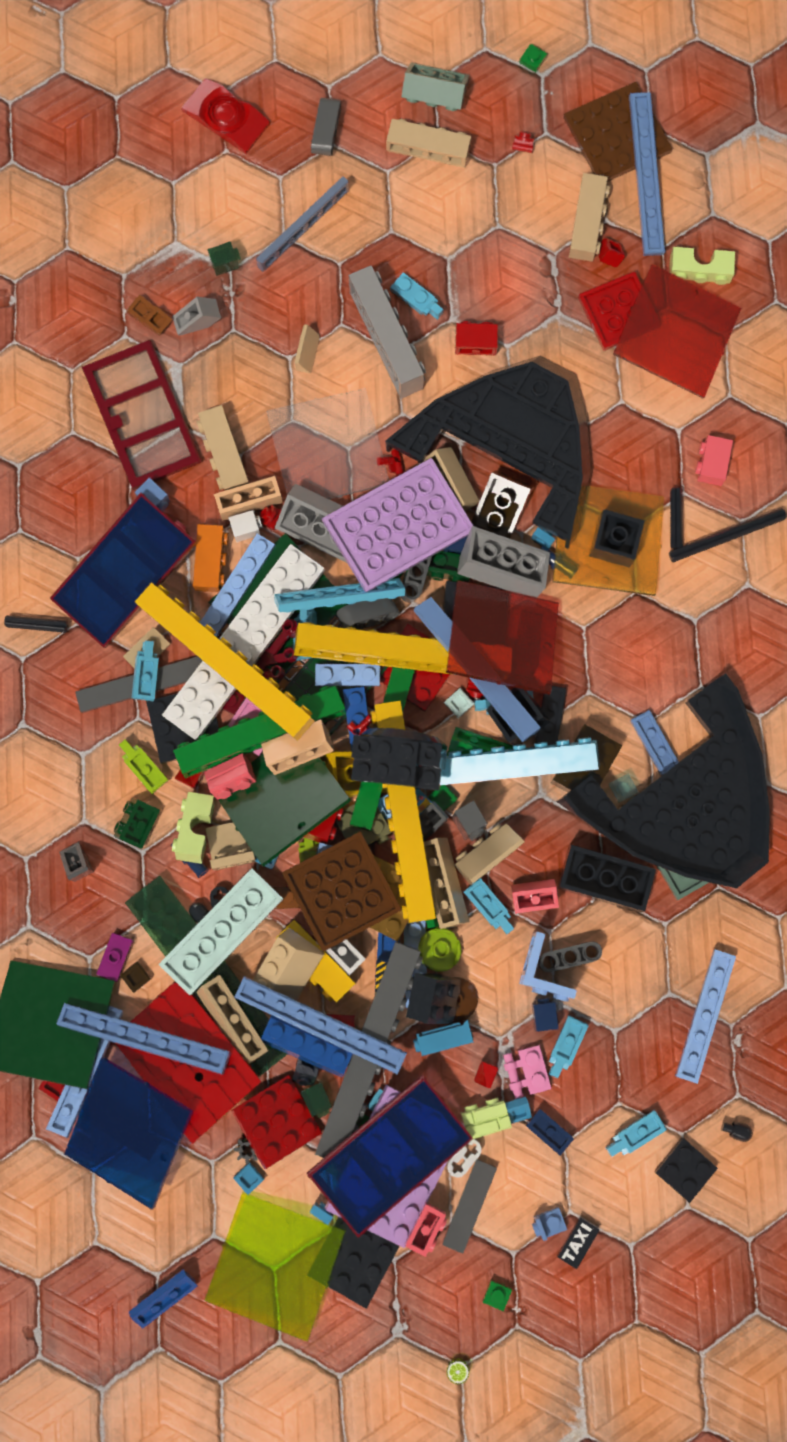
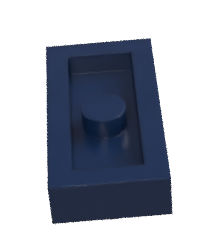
M540 1108L525 1125L559 1156L562 1155L574 1140L570 1134Z

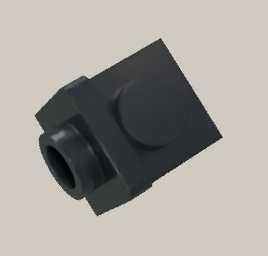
M297 1058L292 1081L302 1086H313L319 1067Z

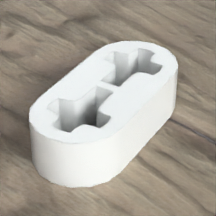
M476 1139L468 1143L469 1145L476 1144L475 1149L477 1152L475 1154L471 1152L466 1158L464 1155L467 1152V1148L464 1146L449 1159L447 1169L451 1176L459 1178L465 1175L480 1156L481 1145ZM463 1158L464 1161L461 1164L463 1170L461 1172L458 1170L453 1172L452 1163H458Z

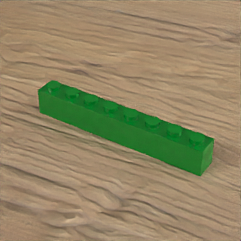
M325 686L319 689L318 693L302 695L298 698V701L294 702L299 707L304 705L312 712L310 717L315 722L321 720L323 723L346 715L345 707L336 686ZM260 712L258 717L242 719L238 722V725L222 727L217 733L212 735L204 734L198 737V740L195 742H184L178 745L177 749L173 751L183 776L188 778L222 764L242 753L245 755L262 748L261 744L285 735L287 732L264 712Z

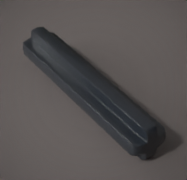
M676 487L670 491V547L672 549L683 546L682 488Z
M6 615L4 626L7 628L66 633L68 622L65 620Z

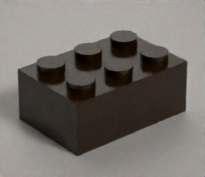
M584 724L574 742H578L579 738L591 737L592 741L597 740L599 769L557 773L553 777L551 784L568 793L592 775L597 783L601 785L622 745Z

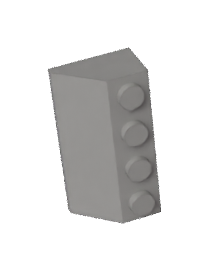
M295 483L286 497L275 529L346 562L322 522L323 517L343 506Z
M472 526L460 555L457 574L535 600L546 588L550 552Z

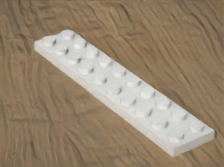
M290 544L219 640L222 637L232 645L230 649L235 653L240 651L248 658L246 663L252 667L282 629L283 623L295 611L293 610L289 613L279 612L274 602V594L312 589L324 573L325 568ZM202 661L162 716L197 741L198 737L202 736L236 689Z

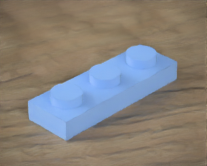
M316 664L315 686H380V666L370 664Z

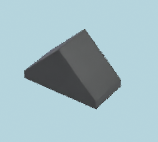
M435 801L419 816L423 842L449 819L448 815Z
M79 842L59 852L66 876L70 881L76 882L94 872Z

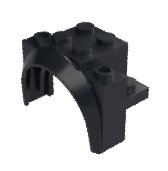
M394 728L367 729L359 736L354 735L351 757L354 758L351 780L440 791L442 770H445L448 746L435 736L416 731Z

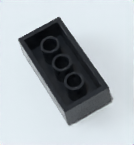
M570 845L557 889L642 913L646 910L656 869Z

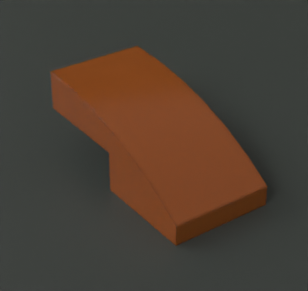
M140 294L126 311L159 336L172 321V318L157 306L154 307Z

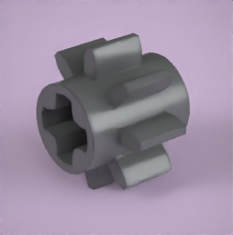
M239 1138L238 1143L240 1147L234 1148V1151H239L237 1160L241 1158L246 1159V1164L249 1163L251 1158L257 1161L258 1158L253 1149L251 1150L252 1155L250 1153L244 1154L243 1152L245 1149L243 1145H250L247 1138L246 1141Z

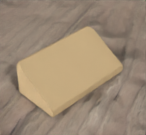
M308 325L303 326L295 358L296 371L305 373L312 372L320 339L319 334Z
M154 627L123 656L134 669L137 651H142L145 640L154 642L153 653H156L157 657L170 646V643Z

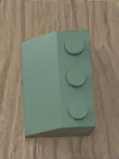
M411 62L405 72L401 97L406 98L408 102L412 103L422 101L431 107L441 105L450 111L461 110L470 75Z

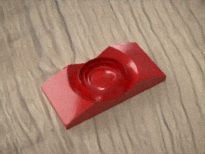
M206 78L181 108L184 113L245 154L250 151L270 125V121L251 104L239 100L224 86Z

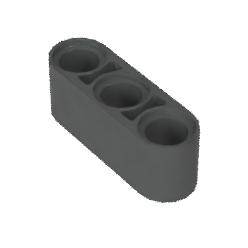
M320 98L311 143V153L332 156L341 111V100Z
M432 556L413 566L421 570V576H414L412 574V567L405 571L402 582L405 587V596H400L403 601L411 603L420 597ZM407 587H412L415 590L414 597L406 594Z
M389 598L377 599L372 602H356L355 604L342 607L337 612V616L344 628L353 627L357 630L389 622L400 614L393 599Z
M587 942L546 952L539 957L538 966L544 972H553L594 962L600 959L602 948L596 942ZM588 946L595 947L596 956L594 958H589L586 955V948ZM567 951H572L575 954V961L573 963L565 961L564 955ZM546 956H551L554 960V965L550 969L543 965V959Z

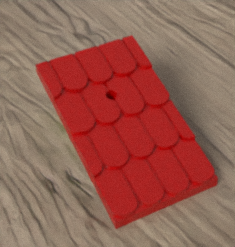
M176 981L130 1022L229 1051L231 1054L224 1075L115 1043L192 1144L262 1082L193 994L190 996ZM198 1072L203 1074L202 1081L197 1077Z

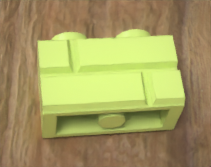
M498 1097L486 1100V1105L478 1107L477 1104L464 1107L465 1111L461 1112L465 1129L473 1139L512 1128L504 1100L499 1101Z

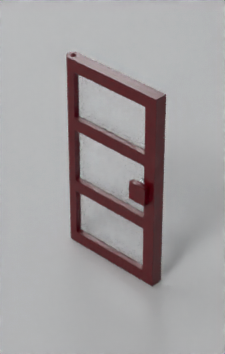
M151 340L82 366V370L133 491L138 489L149 478L156 482L202 462Z

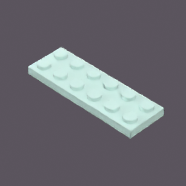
M251 868L158 965L191 996L281 903L283 898Z

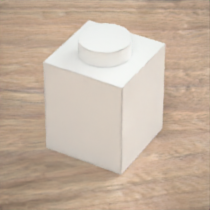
M253 510L228 517L236 543L254 538L257 533L260 535L259 529L263 527L260 517H255Z

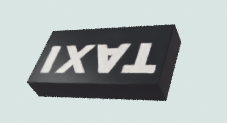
M579 1217L557 1257L577 1270L600 1230Z

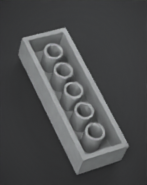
M368 266L349 275V293L400 399L423 389L426 371L421 361L418 362L415 357L417 352L413 343L409 344L407 340L408 333L405 326H400L397 309L395 307L392 308L389 303L391 298L387 289L383 290L381 286L382 279L379 272H374L372 266Z

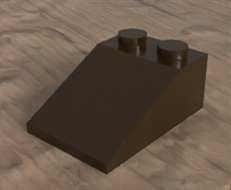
M495 470L490 475L471 523L474 527L511 539L534 486Z

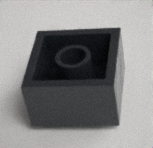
M603 509L598 517L589 556L630 568L636 559L645 521Z
M415 973L406 1017L426 1024H452L456 1015L455 1008L460 994L461 980L442 974Z

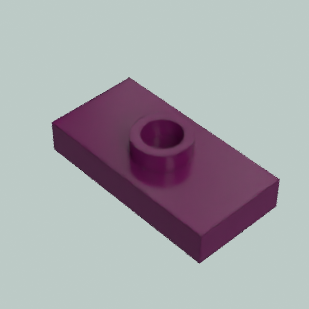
M112 933L96 975L118 982L134 940Z

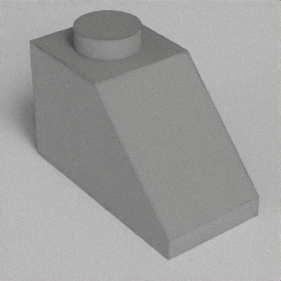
M196 297L172 317L177 334L184 335L209 328L221 318L216 299Z

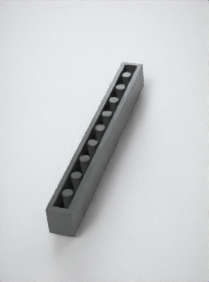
M395 941L362 1032L391 1044L388 1037L390 1032L395 1033L399 1020L395 1019L398 1010L403 1012L407 1001L403 997L406 989L411 991L414 977H411L414 968L419 969L423 959L422 956H419L420 950ZM355 1054L352 1055L315 1155L322 1158L326 1157L359 1128V1125H356L358 1116L363 1117L367 1104L364 1103L366 1095L371 1096L375 1086L372 1079L374 1074L379 1075L381 1066ZM344 1152L334 1162L341 1164L342 1158L347 1160L349 1152Z

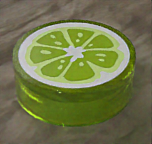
M462 1359L450 1361L446 1368L448 1379L454 1384L464 1383L469 1377L467 1363Z

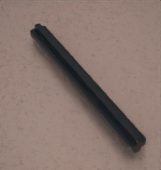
M783 508L671 550L668 553L671 562L679 561L783 521L787 518V515Z

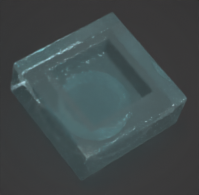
M629 773L608 784L618 803L639 793Z

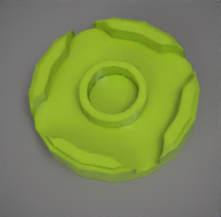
M433 928L427 931L420 939L418 950L421 952L419 956L423 957L422 963L428 969L435 972L447 971L459 962L461 944L451 930Z

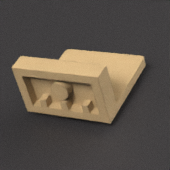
M233 822L206 828L212 858L210 863L214 871L256 861L255 854L241 833L236 831V826Z

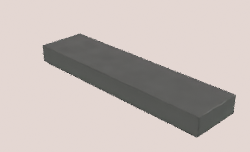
M478 1159L475 1161L442 1245L462 1254L464 1253L497 1167Z

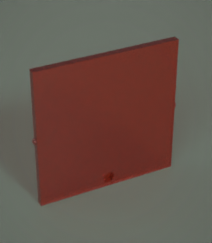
M651 264L636 301L630 308V315L613 355L703 399L720 359L724 355V349L741 308Z
M457 581L446 673L550 695L559 602Z

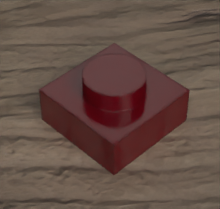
M235 691L222 710L235 715L246 697Z

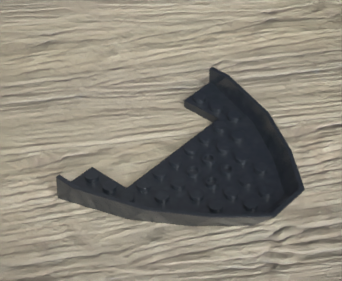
M542 356L492 370L443 394L385 440L387 452L390 453L391 449L394 448L422 463L442 430H445L552 488L534 517L533 524L566 541L565 548L569 549L579 532L591 472L587 416L577 375Z
M725 673L685 702L710 735V738L626 804L617 809L592 775L556 802L634 857L687 878L737 889L769 863L770 807L762 751L740 692Z

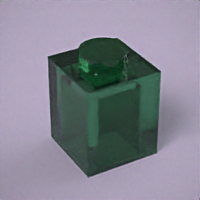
M231 241L207 249L216 276L239 268L238 260H241L237 247L233 248Z
M322 1081L301 1091L312 1117L317 1115L318 1118H321L330 1113L329 1109L333 1105Z

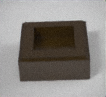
M136 962L120 975L133 993L137 992L152 979L139 962Z

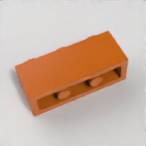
M198 524L193 588L195 591L220 592L221 586L225 584V574H222V566H226L227 562L224 545H228V533H225L224 527L220 525Z

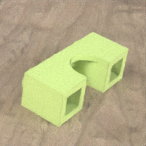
M673 247L670 255L669 279L679 282L692 280L697 283L715 282L718 285L730 283L734 276L735 251L714 250L711 262L703 265L695 260L694 248Z
M188 792L187 799H183L181 812L184 813L182 819H178L176 829L179 835L178 839L174 838L172 852H175L176 860L202 864L206 848V838L204 835L195 834L192 828L198 823L211 824L215 806L214 796Z

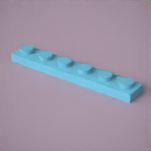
M396 578L390 579L368 592H365L360 583L274 594V602L279 612L289 613L293 610H311L315 607H333L338 604H355L361 601L372 602L384 598L395 599L399 596H405V587L401 580Z

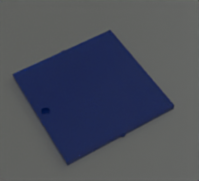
M102 1057L64 1155L152 1210L157 1204L193 1110L153 1087L149 1082L143 1081L107 1058Z

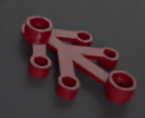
M288 619L283 623L281 634L270 648L268 646L261 655L257 666L262 671L270 665L287 661L292 663L297 660L298 656L294 655L292 648H287L283 653L277 654L289 637H296L298 622L294 619ZM275 665L270 671L264 672L262 676L267 680L269 678L280 680L284 677L285 670Z

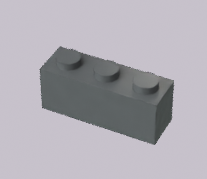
M474 801L454 811L452 817L464 840L470 838L473 841L479 838L484 833V828L487 825Z

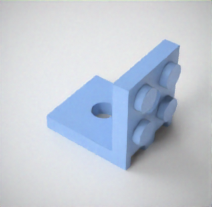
M534 932L519 984L532 987L531 992L547 995V992L554 994L553 998L568 1002V999H575L577 990L534 978L545 938L544 933Z

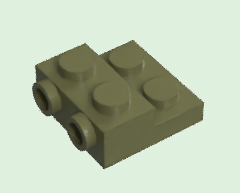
M355 804L344 809L340 820L336 819V823L345 839L361 831L369 848L375 842L380 845L389 840L388 835L392 834L378 807L370 831L349 825Z

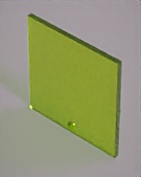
M242 1192L225 1243L222 1244V1251L204 1301L308 1342L325 1290L329 1287L328 1281L345 1230L327 1225L324 1222Z

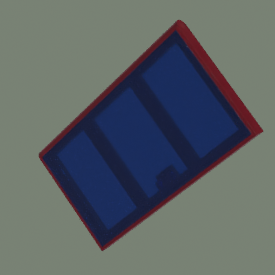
M140 492L52 594L50 599L103 648H107L141 609L135 603L136 599L151 582L156 587L161 585L197 542L152 503L145 494Z
M421 1075L306 1174L359 1238L473 1140V1137L428 1083L426 1077Z

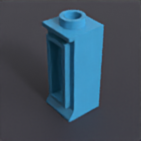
M465 1020L462 1025L458 1022L421 1032L422 1036L416 1033L417 1038L413 1039L416 1052L421 1051L422 1056L473 1043L468 1020Z

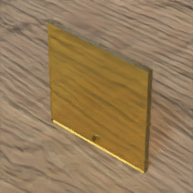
M588 486L579 532L569 549L565 548L566 541L557 537L553 582L655 596L659 553L662 547L660 540L664 497ZM603 509L645 521L636 559L630 568L589 556L598 517Z

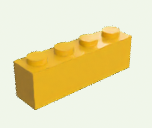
M295 920L279 934L281 935L290 928L321 950L316 941ZM324 951L325 954L309 981L314 986L319 984L324 989L321 993L330 1002L333 999L338 1002L356 983Z

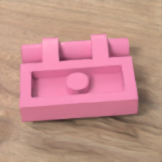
M539 1045L519 1050L520 1060L514 1061L512 1053L503 1055L505 1064H503L504 1069L508 1071L510 1091L513 1090L515 1099L523 1097L521 1088L526 1086L530 1095L551 1089ZM518 1067H522L525 1079L520 1081L516 1071Z

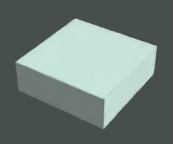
M459 688L444 704L459 719L474 705V702Z

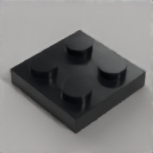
M681 1138L654 1173L691 1203L718 1168L684 1138Z

